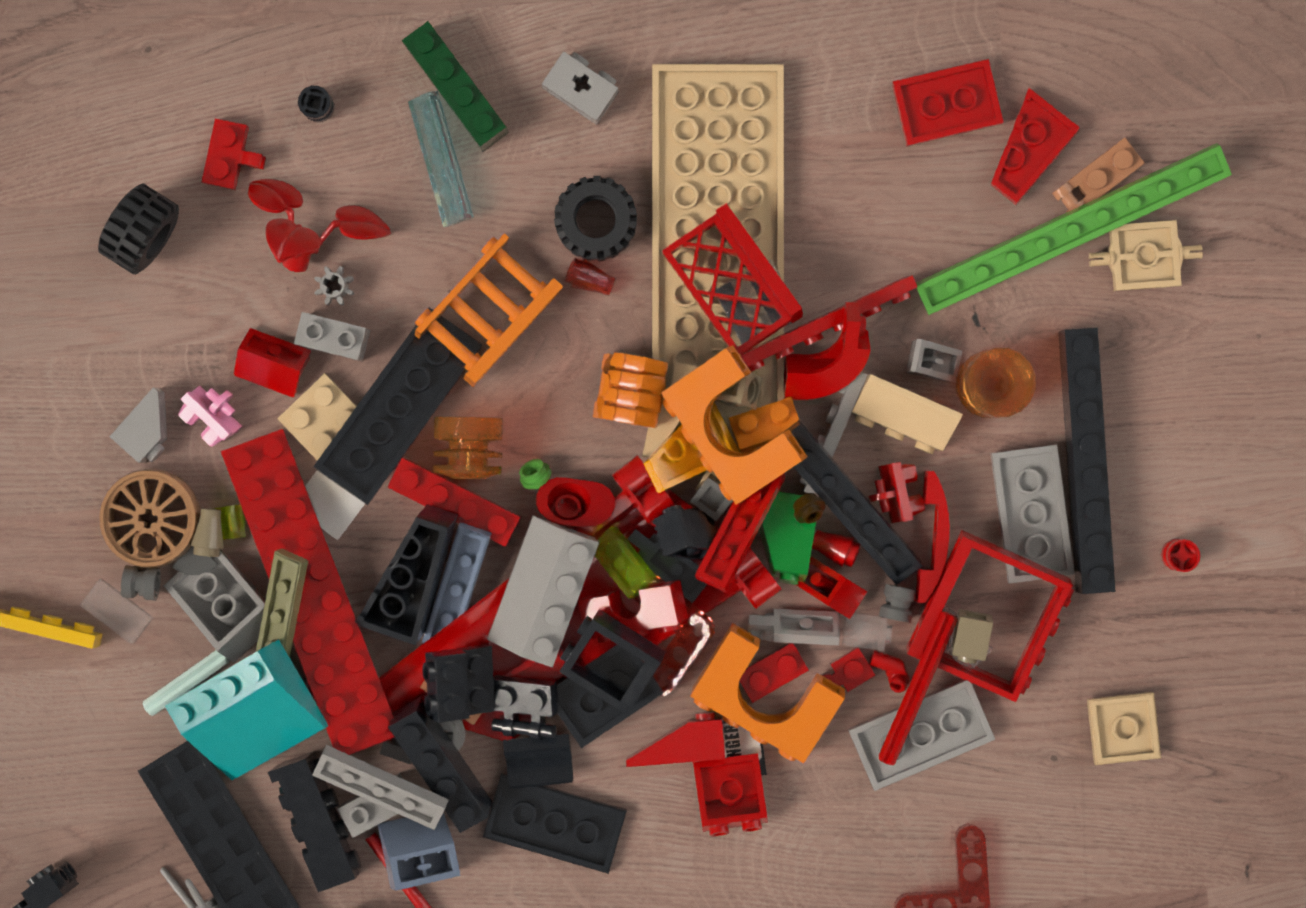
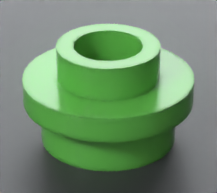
M540 459L530 460L519 471L520 482L526 489H539L540 486L550 479L552 474L551 468Z

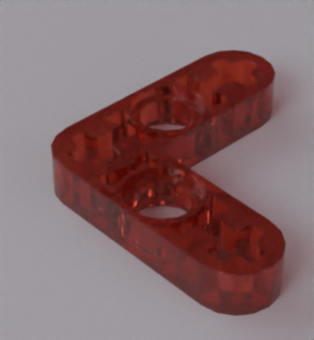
M644 574L633 581L631 586L632 596L641 605L639 590L644 588L643 585L665 581L655 574ZM685 597L687 614H690L691 617L687 619L688 623L683 626L678 624L679 629L673 631L676 635L665 649L667 652L653 675L659 684L660 675L669 668L674 670L667 677V684L663 687L660 685L664 691L660 696L668 695L679 686L715 634V625L711 618ZM700 623L703 626L701 630L703 634L697 637L694 634L696 630L694 626ZM675 647H682L687 651L688 660L685 664L675 660L673 656Z
M967 823L960 826L955 832L957 890L901 894L894 902V908L906 907V901H911L915 907L924 906L922 899H927L926 908H933L934 902L939 898H946L950 901L951 908H957L955 897H960V903L965 904L970 903L974 896L977 897L979 902H983V906L977 908H990L986 838L982 830L974 824ZM967 831H972L974 836L979 837L978 841L973 842V852L975 854L980 853V858L975 856L962 858V853L969 855L967 844L961 842L962 838L967 837ZM970 863H976L981 867V875L974 881L965 879L963 875L965 866Z

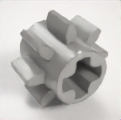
M326 266L324 267L326 274L322 278H314L320 283V289H317L314 293L317 296L325 294V304L328 306L332 303L333 299H337L338 303L343 306V297L346 294H355L349 289L348 283L353 282L355 279L352 276L344 278L342 276L344 268L339 266L336 273ZM338 278V283L342 285L340 291L334 290L331 295V289L327 287V283L329 281L335 282Z

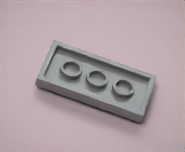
M1057 445L990 453L1003 548L1065 576L1075 575ZM1005 563L1009 584L1041 580V578Z
M966 680L957 682L924 697L899 757L893 766L881 762L878 755L899 708L848 729L874 791L995 740L972 683Z

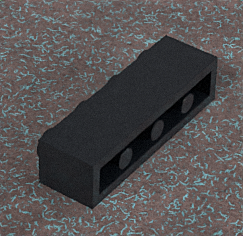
M419 697L394 711V718L390 720L388 728L430 790L448 799L445 812L458 831L461 833L487 819L492 800L440 723L428 718L423 698Z

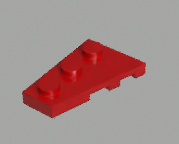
M1028 88L1023 105L995 171L991 186L1017 206L1080 131V127Z

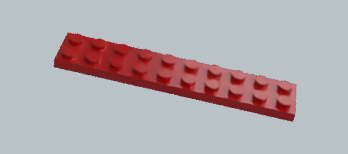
M280 429L220 451L268 578H270L274 552L276 550L284 549L308 560L293 644L315 702L328 724L326 731L332 747L352 755L395 738L388 728L390 720L394 718L360 628L355 622V615L284 430Z

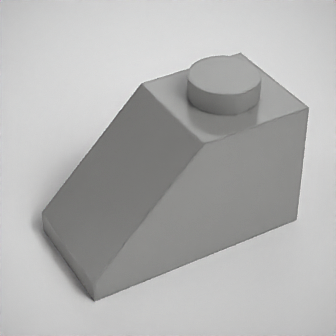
M153 387L109 436L138 463H146L148 460L150 462L155 461L165 449L162 446L167 440L165 393L160 388Z

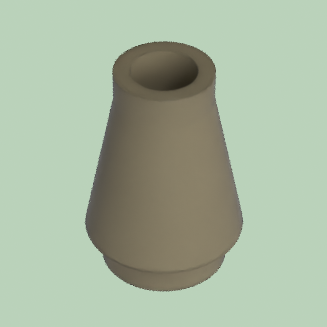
M201 508V516L191 546H194V555L220 557V549H224L221 510Z

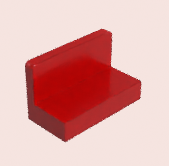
M250 328L238 348L233 374L236 377L281 394L295 397L300 376L310 360L311 350Z

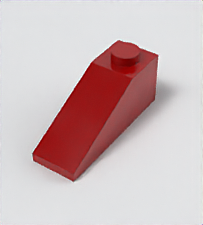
M715 712L695 713V719L687 720L626 758V767L725 759L722 717H715Z

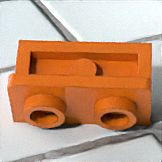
M791 397L756 408V410H750L729 417V422L741 453L760 449L800 420Z

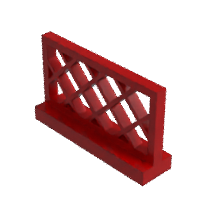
M725 203L715 210V215L663 249L662 254L727 346L733 345L741 356L791 322L793 324L802 318L803 310L728 204ZM713 226H716L722 235L720 247L701 244L703 233ZM698 237L697 243L691 242ZM725 241L729 244L731 249L724 248ZM682 247L695 249L692 265L678 263L672 254ZM700 250L718 253L715 269L697 266ZM723 254L734 255L741 261L739 273L720 270ZM744 267L750 275L743 274ZM684 270L691 271L690 279L688 278ZM696 272L714 275L711 292L696 289L693 285ZM719 276L737 279L734 296L715 293ZM742 280L757 283L759 286L758 299L739 297ZM763 293L769 301L762 300ZM703 297H709V298H710V299H709V304L706 303V301L703 299ZM714 298L733 301L730 318L719 317L713 313ZM737 302L756 305L753 322L734 319ZM760 306L774 308L781 317L771 325L757 323ZM721 323L729 324L727 331ZM733 325L752 328L750 339L738 347L731 338ZM756 329H761V330H763V331H761L760 333H758L757 335H755Z

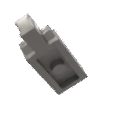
M774 609L773 613H767L765 616L749 615L748 632L761 640L765 639L769 642L839 646V613Z

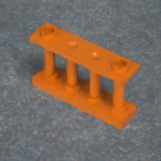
M505 233L499 240L492 237L482 248L481 252L484 256L432 312L427 308L415 321V324L418 326L414 334L420 339L428 330L466 364L464 368L468 372L463 379L472 387L480 381L563 288L555 278L548 284L544 281L540 283L502 248L509 239ZM493 258L532 292L530 296L534 300L526 308L522 305L518 307L481 273ZM471 282L510 316L508 320L512 324L504 332L500 329L496 331L459 297ZM449 306L488 340L486 344L490 348L482 357L478 353L474 355L436 321Z

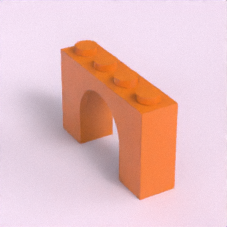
M732 345L661 392V394L665 398L663 400L665 409L672 417L677 416L683 425L681 431L686 440L691 445L695 444L701 452L700 460L704 467L710 473L714 472L720 480L719 488L727 500H733L737 505L808 456L789 429L760 449L747 453L732 451L718 441L711 427L712 407L723 392L751 374V371Z
M732 623L693 685L690 697L694 698V703L706 711H711L712 709L721 714L722 719L730 726L735 728L741 726L751 732V737L757 742L764 745L770 743L778 748V752L790 761L797 759L804 764L844 701L845 689L817 673L799 702L792 709L780 714H765L753 709L743 698L739 681L758 651L761 639Z

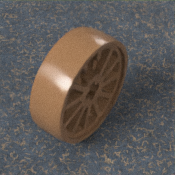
M143 469L121 477L108 490L100 508V529L108 547L121 560L138 567H160L177 561L192 547L191 543L201 516V509L194 491L180 477L164 470ZM149 479L159 481L152 502H150L147 487ZM138 481L143 504L130 491L131 485ZM168 484L176 492L160 505L159 501L164 487ZM123 493L136 507V510L119 505L118 500ZM181 496L186 509L167 513L166 508ZM115 509L130 514L133 518L115 522ZM152 509V515L158 516V521L152 523L150 527V522L145 521L144 516L145 514H150ZM185 514L188 516L187 528L168 522V517ZM134 524V528L120 539L116 532V527ZM165 527L183 533L184 536L178 545L163 530ZM147 533L157 540V546H155L152 552L144 550L141 544L143 536ZM131 537H133L132 545L134 552L128 549L125 544ZM165 544H167L171 551L162 555Z

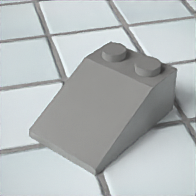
M220 549V557H212L218 563L214 569L200 575H188L178 572L164 587L216 651L235 663L258 641L266 598Z

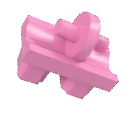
M198 386L181 398L184 404L178 416L189 425L195 424L199 418L203 420L208 426L201 433V436L211 447L236 434L242 427L232 417L236 410L228 404L233 396L228 390L219 395L213 388L206 392L201 386Z

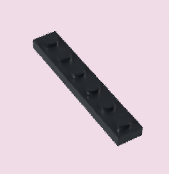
M798 420L788 429L808 456L795 465L794 468L817 495L823 499L830 510L890 579L898 585L921 568V560L803 423Z

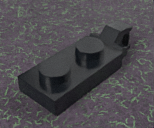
M635 529L628 537V540L640 549L636 557L641 560V563L665 582L680 580L683 595L691 603L696 600L707 586L706 583L696 579L695 574L699 566L692 560L662 555L661 543L658 542L659 537L655 533L648 539Z

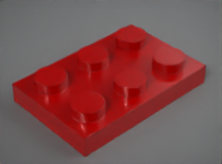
M989 59L892 82L906 147L1004 123Z

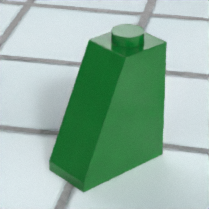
M779 491L759 528L771 575L779 577V581L782 583L797 585L798 581L804 582L808 575L816 522L810 524L797 522L794 517L793 505L802 495Z

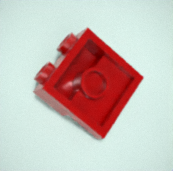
M758 753L726 757L721 760L693 762L703 832L709 831L710 836L717 837L729 834V828L742 827L743 832H753L761 830L763 823H768Z

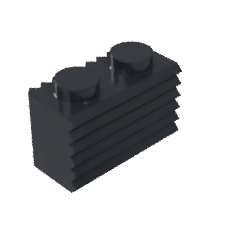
M675 505L662 511L663 515L653 520V524L656 525L654 530L658 531L656 534L659 537L658 542L661 543L660 549L663 550L662 555L702 560L717 534L714 520L706 513L699 511V508L682 509L681 505Z

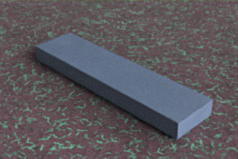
M460 522L422 643H425L468 610L490 541L491 532Z

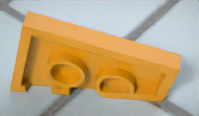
M714 403L710 417L714 435L726 448L739 452ZM682 424L643 463L658 494L707 471L700 460L702 454L695 444L691 445L681 431V428H683Z

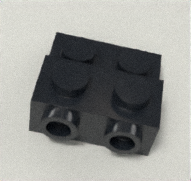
M485 644L425 653L426 663L423 664L422 673L427 683V696L424 698V708L428 718L437 723L469 719V715L495 711L492 646Z
M64 862L57 868L50 864L26 881L30 887L21 893L24 900L12 908H47L79 885L76 880V871L68 862Z

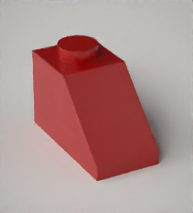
M812 556L810 557L808 575L805 581H798L796 585L848 619H851L867 593L866 590Z

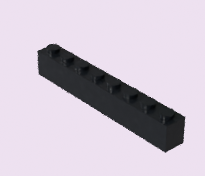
M1098 327L1067 329L1059 331L1058 337L1076 592L1080 594L1116 592Z

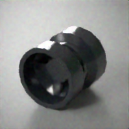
M311 85L306 87L298 97L300 111L313 122L321 123L327 121L334 112L335 104L333 98L320 86Z

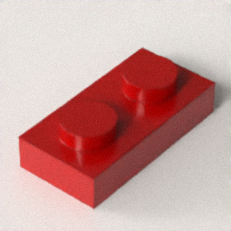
M788 643L748 666L740 678V683L751 702L754 703L806 673L809 669L794 643Z

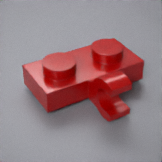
M215 118L201 181L203 184L236 191L241 165L264 170L265 156L259 153L244 151L249 132L248 125Z

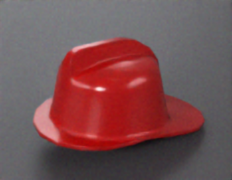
M556 477L540 486L536 495V505L539 512L550 522L570 529L575 527L588 528L601 525L612 516L615 509V497L604 484L594 481Z

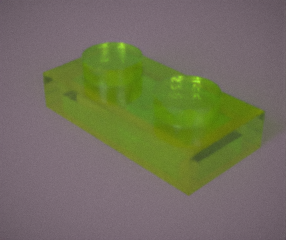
M610 527L597 540L599 544L594 556L628 599L635 598L639 594V590L646 587L656 577L617 527Z

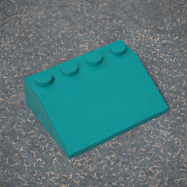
M279 639L165 705L180 734L231 780L238 778L328 727L324 716Z

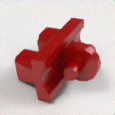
M901 462L878 466L881 479L874 481L877 493L868 495L869 501H879L881 513L889 512L891 523L914 520V515L925 510L924 501L920 494L908 496L906 484L917 481L916 466L914 464H901Z

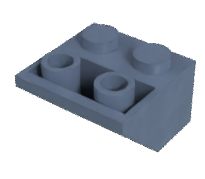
M444 813L435 830L406 817L378 824L391 889L397 891L461 876L454 841Z

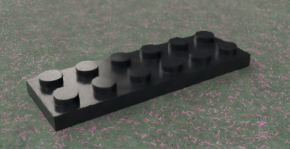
M443 316L436 320L474 355L482 348L480 342ZM417 325L409 333L313 466L318 472L367 506L466 370L464 368L466 364L428 330L420 339L414 334L418 328Z

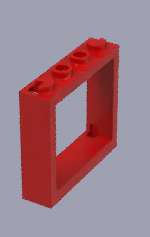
M961 530L945 563L938 584L929 597L907 644V654L919 660L921 659L939 615L943 611L971 549L978 550L1050 582L1055 587L1009 681L970 663L962 662L945 652L937 668L1016 702L1019 695H1024L1026 689L1030 687L1032 677L1029 675L1033 666H1039L1045 656L1046 648L1043 646L1047 637H1053L1059 627L1060 619L1057 617L1062 607L1067 608L1071 602V596L1074 592L1071 589L1073 584L1071 579L1063 574Z

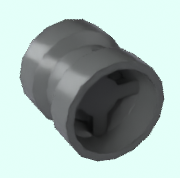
M125 565L121 579L122 598H134L139 594L145 600L156 601L161 584L160 568H147L140 572L137 566Z
M885 584L884 595L886 597V604L880 607L879 616L911 623L913 613L909 607L916 600L917 590Z

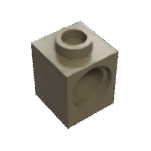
M751 373L723 392L716 401L725 405L756 410L763 378Z
M959 609L958 621L955 626L951 646L952 655L958 656V660L966 663H977V660L986 661L993 627L992 615Z

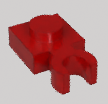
M858 647L830 663L835 672L832 674H820L839 686L843 685L847 692L875 676V673Z

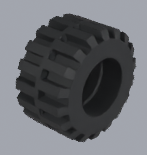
M593 176V178L588 179L586 177L580 178L579 182L575 184L572 182L567 186L568 189L559 196V202L555 206L554 223L557 234L566 249H569L573 255L584 258V260H598L599 262L605 261V259L610 257L614 258L629 246L631 239L635 235L637 213L631 195L627 193L626 188L621 184L618 185L611 178L607 177V179H604L601 176ZM592 200H601L608 203L614 210L616 217L615 225L611 232L600 238H590L584 235L579 230L576 222L579 208Z
M139 184L122 198L111 213L100 235L98 252L131 274H138L155 260L167 243L178 220L179 206L146 184Z

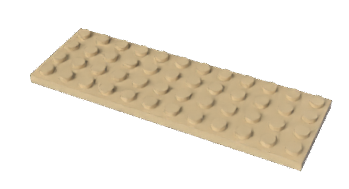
M652 64V359L668 363L665 390L671 385L675 362L699 367L728 346L662 254L663 249L715 215V210L727 203L784 282V64ZM716 226L703 233L701 244L720 247L722 235ZM698 237L691 242L697 243ZM725 241L724 248L731 249L729 244ZM682 247L672 255L678 263L692 265L695 249ZM700 250L697 266L715 269L718 253ZM723 254L720 270L739 273L741 261L737 256ZM744 267L743 274H746V275H747V273H749V272H748L747 269ZM684 270V272L690 279L691 271ZM696 272L693 285L697 290L711 292L714 275ZM719 276L716 289L731 283L735 290L737 279ZM742 280L739 297L758 299L751 282ZM703 297V299L706 301V303L709 304V299H710V298H709V297ZM714 298L713 313L716 316L728 318L719 299ZM741 303L748 318L753 322L756 305ZM760 306L757 323L771 325L772 323L764 307ZM721 323L727 331L729 324ZM784 327L775 332L774 334H772L771 336H769L768 338H766L765 340H763L762 342H760L758 345L766 341H769L781 334H784ZM732 328L731 338L739 347L742 343L734 328ZM756 329L757 334L763 331L761 329ZM772 355L763 359L765 366L751 372L763 378L756 408L784 399V357L776 360L775 356ZM715 401L738 448L729 417L753 409L725 405ZM680 421L674 431L681 425Z

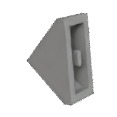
M915 339L911 344L906 373L956 383L962 351L923 339Z

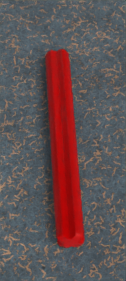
M942 611L935 624L878 755L879 760L887 765H895L957 624V617L953 614Z

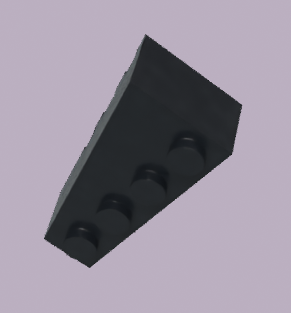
M426 504L415 518L396 554L355 621L358 626L417 645L424 635L430 619L458 514Z
M315 751L276 765L268 772L272 783L279 781L281 786L279 787V801L283 810L286 809L287 812H292L291 829L295 839L299 843L304 842L306 848L302 849V855L319 893L356 879L359 875L358 869L362 866L357 851L355 849L351 850L347 838L350 837V832L343 819H339L335 807L339 806L335 790L333 788L328 789L326 781L313 776L320 757L317 758Z

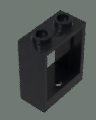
M599 609L593 618L587 615L580 625L577 633L582 636L577 644L570 641L560 657L565 663L559 672L627 715L661 664L667 651ZM595 631L644 661L625 692L576 662Z

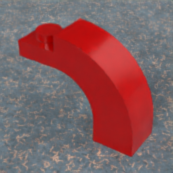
M845 302L841 334L830 348L815 354H789L785 356L784 399L791 397L792 400H809L831 395L849 385L862 372L868 361L871 348L869 333L866 330V316H860L859 302Z

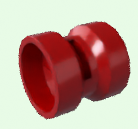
M1171 539L1165 543L1161 551L1162 561L1170 570L1189 572L1195 569L1200 562V550L1190 540Z

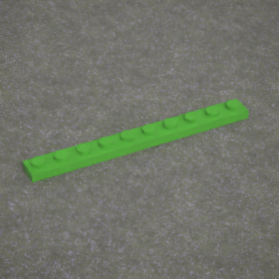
M1215 143L916 282L918 286L916 289L928 315L1231 176L1232 173L1221 146Z

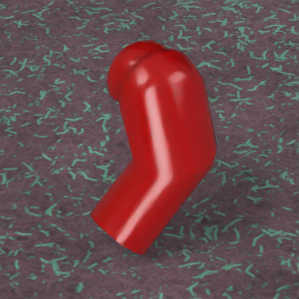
M874 650L869 665L885 670L892 691L896 693L904 692L909 685L910 677L903 660Z

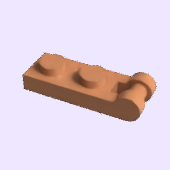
M1123 138L1052 194L1057 201L1061 199L1068 208L1067 213L1103 196L1145 163L1127 139ZM1076 187L1085 196L1080 201L1071 192Z

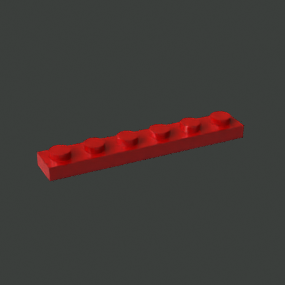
M910 275L852 302H859L860 314L867 318L882 311L880 305L889 300L894 305L910 298L909 291L918 286L913 275ZM845 305L750 349L740 357L752 372L765 366L763 359L774 355L777 360L793 353L794 349L792 346L804 341L807 346L824 338L821 332L833 327L835 332L842 330Z

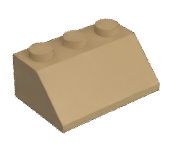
M872 374L867 375L852 410V414L856 415L855 422L869 428H873L874 423L886 428L885 435L899 441H903L904 437L916 441L915 448L932 455L934 450L943 451L963 415Z

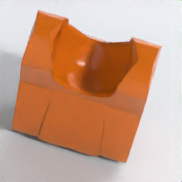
M624 353L604 354L601 366V381L597 401L594 404L593 417L656 429L658 416L663 404L661 392L666 388L665 377L668 363Z

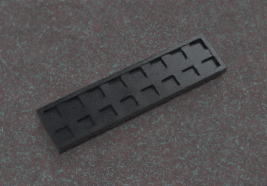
M189 741L184 742L138 770L139 775L220 908H300L215 766Z

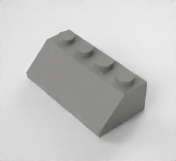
M533 515L487 640L523 658L553 668L599 544L596 538Z

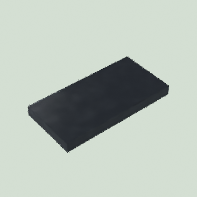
M501 773L483 838L609 874L627 809L548 786L510 789L508 787L507 774Z

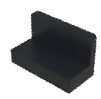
M569 734L556 735L555 738L543 737L542 740L531 738L503 740L507 764V780L510 789L565 784L574 781Z

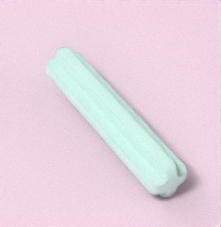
M215 650L144 700L142 703L144 709L151 716L157 714L165 708V705L190 691L228 664L230 660Z

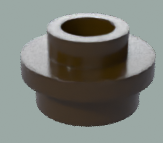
M814 493L805 494L798 498L793 505L794 517L799 523H814L822 517L826 504L822 498L817 497Z

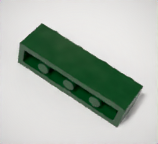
M429 21L402 40L406 49L482 152L509 133L505 124Z

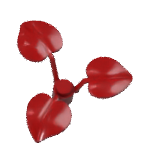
M260 179L249 182L248 196L255 206L271 213L285 211L288 215V219L277 218L269 221L266 225L265 234L268 245L277 262H282L283 266L290 271L305 272L308 269L312 253H318L320 246L337 227H339L340 232L344 236L353 239L367 240L391 235L388 225L374 212L361 206L348 205L336 210L335 217L337 220H333L319 237L313 230L294 223V211L292 208H300L304 202L301 193L295 187L275 179Z

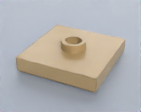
M1154 692L1087 699L1093 761L1095 765L1161 758Z

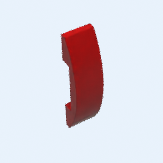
M924 471L922 498L925 504H935L931 566L930 569L919 568L917 570V595L915 601L918 603H925L937 586L946 563L949 547L950 521L948 505L944 490L935 471Z

